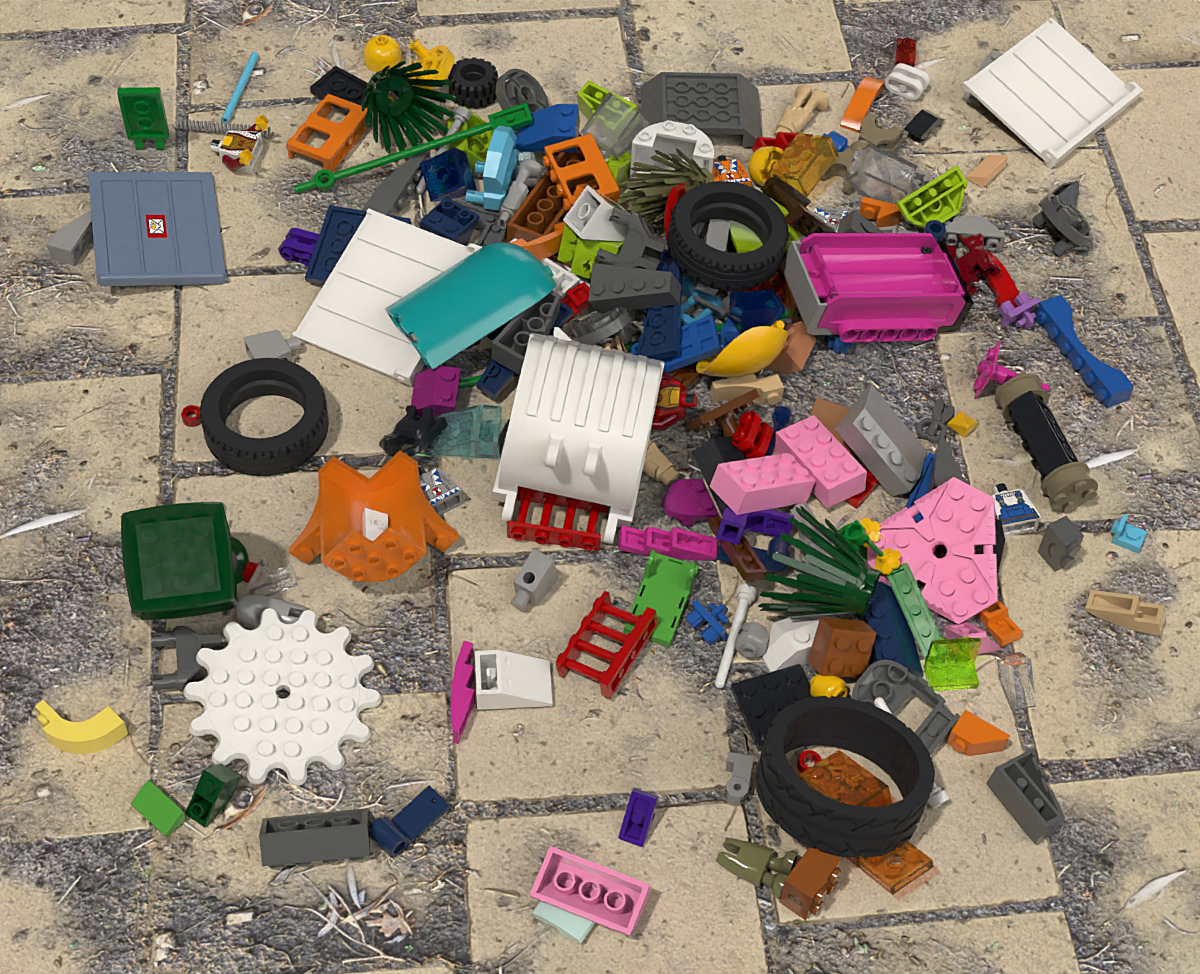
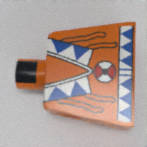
M721 155L713 162L712 176L714 181H730L751 187V178L740 160H727L726 156Z

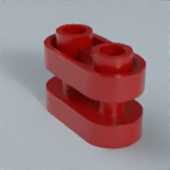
M755 411L745 412L739 419V425L733 435L732 444L739 451L745 450L744 455L748 459L763 457L767 452L774 430L767 422H762V418Z

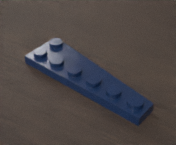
M560 302V312L549 335H553L554 327L561 329L573 316L574 310ZM492 360L477 382V389L495 400L518 374Z

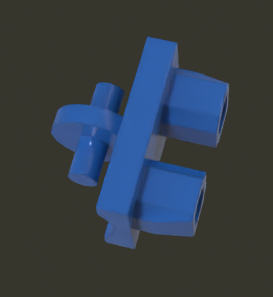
M698 600L692 603L694 609L686 617L687 622L695 630L704 622L708 624V627L700 635L709 646L720 638L725 642L728 639V635L718 621H721L723 624L729 621L725 616L728 612L727 606L724 604L716 606L714 603H711L708 606L712 611L710 614Z

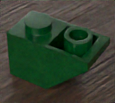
M222 763L204 769L185 814L203 827H207L232 799L241 776Z

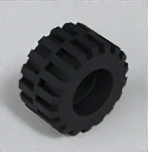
M476 57L471 59L464 58V60H459L456 64H453L448 76V81L451 83L449 85V94L457 98V101L453 102L458 103V106H465L467 109H479V107L484 108L487 104H492L493 100L497 98L496 83L498 72L496 67L491 65V62L485 61L482 58L476 59Z

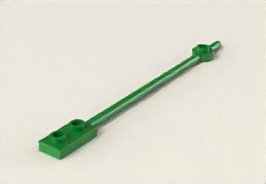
M527 103L490 114L488 115V123L335 173L328 169L319 170L314 175L313 180L295 185L294 189L296 194L316 187L320 191H329L335 186L337 180L490 130L494 132L498 126L511 127L512 130L534 124Z

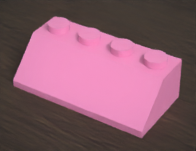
M550 846L529 896L631 936L642 916L651 889L648 883Z

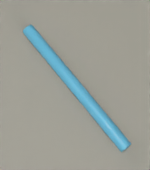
M252 52L221 118L223 123H229L259 57L257 52Z

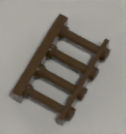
M774 175L764 183V186L761 187L760 190L789 212L784 218L785 222L805 237L813 233H837L830 225L807 209V206L811 203L808 197L779 176Z

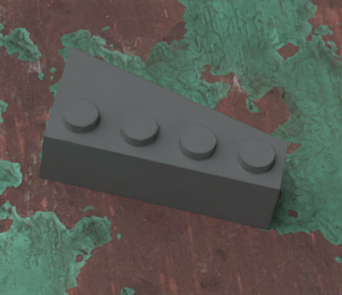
M593 263L588 302L599 313H605L613 310L615 307H626L627 310L677 305L680 302L681 284L672 272Z
M551 291L536 304L514 317L492 342L491 359L520 375L530 334L536 333L549 336L560 312L561 295Z

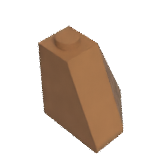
M816 398L811 408V416L815 415L854 458H859L835 430L851 407Z

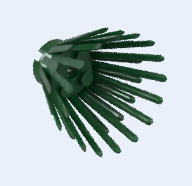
M401 61L392 68H390V65L386 66L382 71H378L371 77L364 92V95L367 94L362 104V111L365 110L368 104L364 122L365 126L371 127L373 115V137L375 142L378 143L379 114L385 150L389 154L391 153V140L387 121L398 150L402 151L407 147V144L398 124L414 147L418 143H422L423 140L413 126L428 142L433 141L434 138L425 129L432 134L435 133V128L429 123L445 134L449 131L447 127L426 112L439 119H443V114L451 118L455 116L453 111L424 99L428 98L442 103H446L447 100L457 101L454 95L417 87H443L444 85L451 84L448 80L412 79V77L439 73L437 70L410 72L423 67L419 62L402 68L399 67L404 65L406 61Z
M802 506L800 508L796 507L797 513L832 544L803 522L789 517L790 523L813 539L817 546L839 562L801 540L795 539L786 533H781L782 540L807 553L804 559L823 570L779 553H773L772 558L822 579L805 574H798L797 579H792L770 573L765 575V579L833 596L800 592L789 594L762 591L760 593L761 597L819 604L761 603L758 605V607L762 608L760 611H790L798 613L790 614L787 618L849 613L864 616L871 603L869 601L872 594L874 595L881 575L880 570L872 568L829 520L825 518V523L829 527L826 528Z

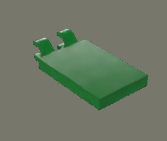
M160 87L118 88L117 95L127 139L134 140L136 150L145 149V139H155L156 150H165L164 143H166V139H169L170 133Z

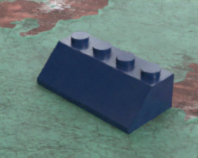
M878 582L865 615L861 616L858 614L859 620L864 621L877 633L869 658L870 665L880 660H892L908 668V672L918 678L920 676L923 677L924 674L914 637L891 586Z

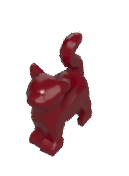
M981 233L971 234L965 238L958 235L959 240L969 252L955 260L957 256L956 248L953 245L943 246L959 267L956 276L963 291L969 297L978 291L975 285L972 286L971 283L980 281L976 275L982 269L993 277L1001 271L995 263L991 262L989 253L984 249L985 237Z

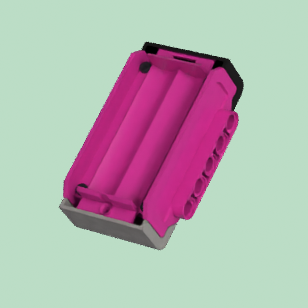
M813 233L801 241H791L781 264V269L807 332L810 335H839L841 341L846 343L927 341L934 338L937 332H953L959 329L974 304L945 242L936 241L931 233Z

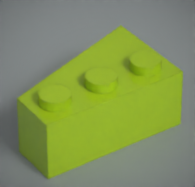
M589 80L577 92L579 110L614 147L620 143L638 122L636 104Z

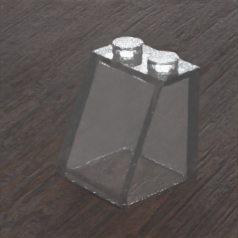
M609 92L583 127L581 133L583 135L591 133L603 155L607 158L611 155L618 159L632 147V142L636 135L651 124L638 111Z
M871 144L855 150L852 155V162L847 168L848 172L845 181L864 197L893 203L908 194L918 167L916 164Z

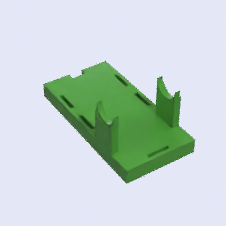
M654 550L650 552L649 559L645 565L644 579L630 613L634 614L635 612V615L639 616L644 613L647 607L656 610L658 625L650 636L651 642L670 648L699 572V566L695 565L694 562L688 563L655 553ZM626 622L623 633H631L635 625Z

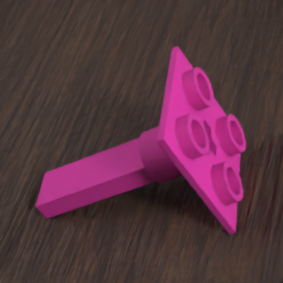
M998 341L994 348H989L985 361L981 360L977 367L979 376L973 385V389H976L974 399L979 396L989 380L1003 385L1019 374L996 364L1001 341ZM1041 382V389L1048 392L1049 385Z

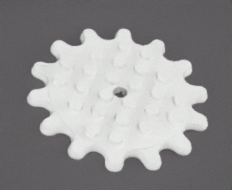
M265 609L260 615V626L254 630H245L237 622H229L223 629L224 636L228 641L227 647L219 651L202 648L196 655L197 663L206 668L208 676L202 681L190 682L184 688L186 699L198 701L204 706V713L191 721L189 731L196 737L211 734L218 739L219 745L211 757L214 765L222 763L226 766L234 759L245 760L248 764L247 778L252 784H261L272 769L279 768L286 772L288 780L292 785L300 786L307 780V767L309 764L318 761L325 764L328 769L338 771L345 763L339 749L341 743L346 740L364 743L370 739L371 730L359 721L358 715L363 709L375 708L381 703V695L378 691L367 689L360 683L361 677L374 668V660L368 655L350 656L346 653L345 647L351 640V632L346 627H339L327 634L319 632L316 629L317 616L311 610L301 613L297 622L284 624L279 620L278 613L274 609ZM285 688V690L290 692V695L287 698L281 699L277 697L276 693Z

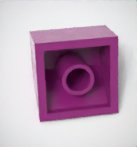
M437 366L433 370L427 369L415 374L411 406H416V416H423L422 411L424 408H432L434 418L440 419L442 416L447 420L455 419L460 385V368Z

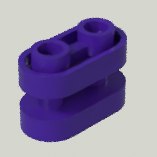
M291 228L285 240L282 241L278 248L281 257L288 261L291 260L309 266L319 234L299 228Z

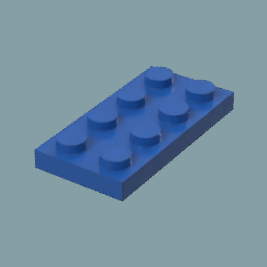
M710 315L680 327L679 355L658 359L665 363L663 372L668 373L720 354L722 349L713 316ZM638 343L630 345L632 355L636 354Z

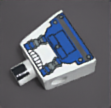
M1004 483L996 485L993 488L994 494L992 495L995 498V519L1001 520L1004 536L1036 531L1041 516L1024 491L1020 489L1008 491Z

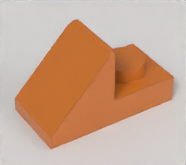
M864 196L862 197L859 214L863 217L877 221L876 226L878 228L899 224L902 214L896 204Z

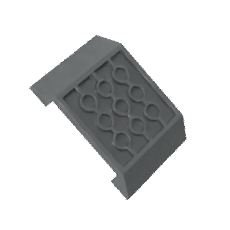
M661 72L641 86L642 130L650 125L670 120L694 125L695 128L701 130L704 134L741 135L742 147H753L757 137H762L758 88L741 74Z

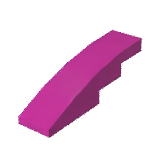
M622 525L619 530L618 550L650 556V552L654 550L655 553L675 559L715 560L717 557V539L673 527L669 532L649 526L645 531Z
M463 641L452 681L451 721L453 743L456 744L461 739L475 705V690L471 689L475 679L474 666L470 665L474 652L473 643Z

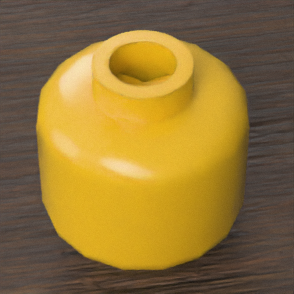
M816 674L811 679L810 694L813 697H847L846 682L840 677Z

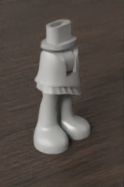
M526 159L520 163L516 180L509 186L507 196L500 208L498 226L501 229L507 228V223L527 198L528 188L533 189L541 179L539 175L543 168L538 162Z

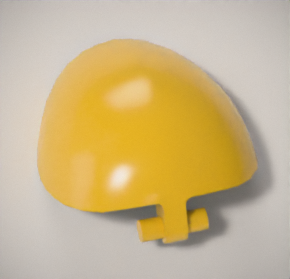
M776 320L770 326H759L745 331L730 342L720 354L698 361L696 371L709 376L726 378L742 377L759 372L769 366L781 353L789 334L788 331L783 329L785 326L784 322Z

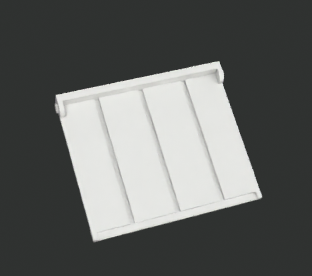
M1050 18L1046 23L971 79L965 81L961 86L965 91L975 96L1039 155L1050 169L1135 102L1143 91L1135 82H1129L1126 85L1053 18Z
M368 209L365 218L292 336H296L299 341L312 344L395 378L399 382L412 387L415 381V374L421 372L425 363L412 345L415 340L411 336L406 337L395 327L385 308L482 247L472 243L464 246Z

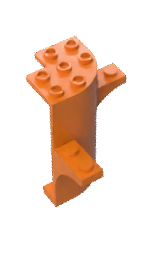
M401 450L370 479L333 456L318 470L319 493L316 506L304 530L289 547V554L309 564L321 553V563L354 581L379 582L397 578L410 569L427 553L426 542L444 552L459 539V535L456 530L436 513L425 497L420 484L418 462ZM365 508L388 514V528L374 541L363 536L362 513Z

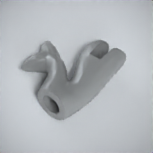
M244 594L240 597L238 603L237 620L254 630L260 626L261 613L265 609L271 608L278 613L279 620L282 623L293 624L298 621L301 613L309 610V608L270 596Z

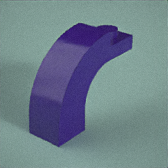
M728 506L724 510L716 539L739 545L742 534L746 532H761L776 537H781V533L789 535L792 527L789 517L794 518V515L773 509L736 515Z

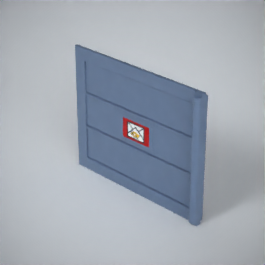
M88 172L97 284H100V286L223 284V282H227L212 172Z

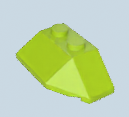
M958 165L904 197L896 205L907 222L924 230L928 221L938 220L943 223L960 212L968 182Z

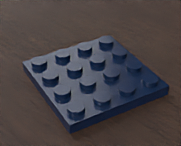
M329 205L305 275L306 282L325 284L365 218L367 211ZM384 214L410 225L412 223L410 218Z

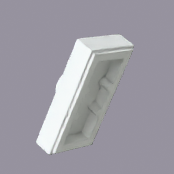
M365 508L362 513L363 536L374 541L388 528V514Z

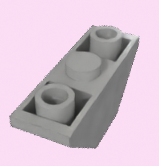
M963 215L945 226L946 232L941 242L942 246L953 245L954 247L965 248L958 235L965 238L971 234L981 233L985 237V250L1002 251L1005 234L985 217Z

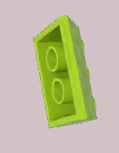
M470 111L472 113L468 122L461 124L458 132L487 122ZM450 117L448 119V129L453 124L454 118ZM493 130L451 143L448 148V162L451 166L456 167L462 172H475L476 161L486 162Z

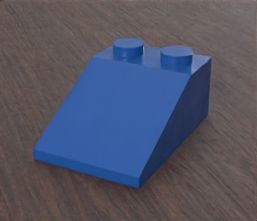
M556 104L532 112L531 116L534 124L517 130L515 149L525 152H545L544 147L577 138L580 126L578 104ZM577 147L558 152H577Z

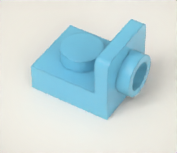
M1123 514L1120 521L1115 520L1111 529V533L1115 534L1111 543L1138 554L1147 531L1125 523L1128 515Z

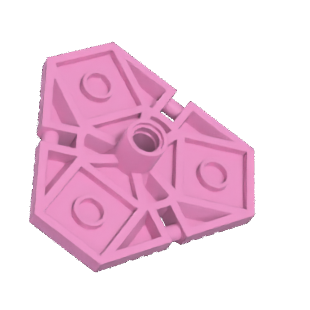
M953 477L914 501L915 505L912 507H905L879 523L881 526L879 531L881 539L878 542H874V544L881 551L891 548L901 553L900 565L907 562L916 583L918 584L919 580L926 583L921 594L929 609L957 624H961L998 602L997 556L993 554V545H996L995 498ZM921 513L924 519L917 523L913 516ZM939 545H944L947 548V555L944 558H937L935 555V549ZM983 545V554H976L975 546ZM869 547L867 548V562L874 568L877 554ZM881 572L879 582L891 586L887 576Z

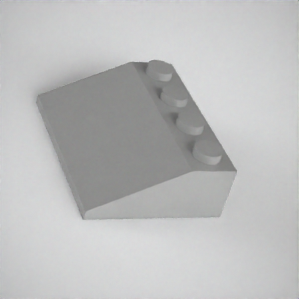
M869 384L835 430L891 497L910 492L921 476L927 450L876 388Z

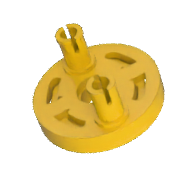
M414 39L408 46L418 57L417 60H413V63L419 62L423 67L410 72L437 70L439 73L412 77V79L446 80L454 64V54L444 45L427 50L418 39ZM417 86L430 90H433L435 88L429 86Z

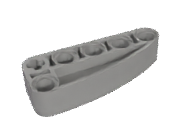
M710 219L702 221L696 235L709 246L726 252L730 220ZM692 279L695 290L711 296H715L718 292V289L704 286Z

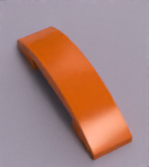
M866 76L861 81L845 111L840 127L859 133L861 120L867 115L876 96L880 95L885 86V81Z
M565 222L554 225L552 233L526 242L521 238L511 243L527 249L539 260L545 259L559 252Z

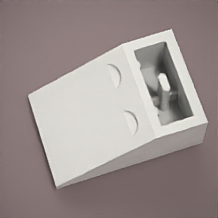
M503 650L475 651L477 710L553 706L550 661Z

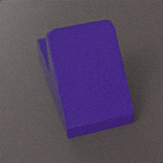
M633 788L618 839L640 847L644 846L655 817L654 810L659 796Z

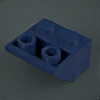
M445 197L420 220V229L466 246L480 216L452 199Z

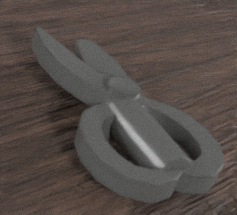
M942 398L938 399L932 409V418H924L918 423L916 428L918 436L932 443H938L940 435H944V437L947 430L944 424L952 418L955 407L951 405L942 413L944 400ZM924 425H929L925 432L921 430ZM939 428L941 430L940 435L934 436L935 432Z

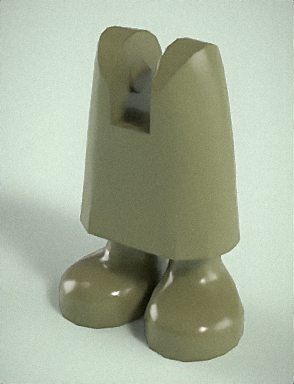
M726 837L723 847L737 856L726 852H719L716 862L729 872L757 887L761 883L769 886L772 894L780 898L784 881L795 867L798 852L791 850L784 857L777 858L773 857V848ZM771 869L777 872V874H772L770 872H767V870Z

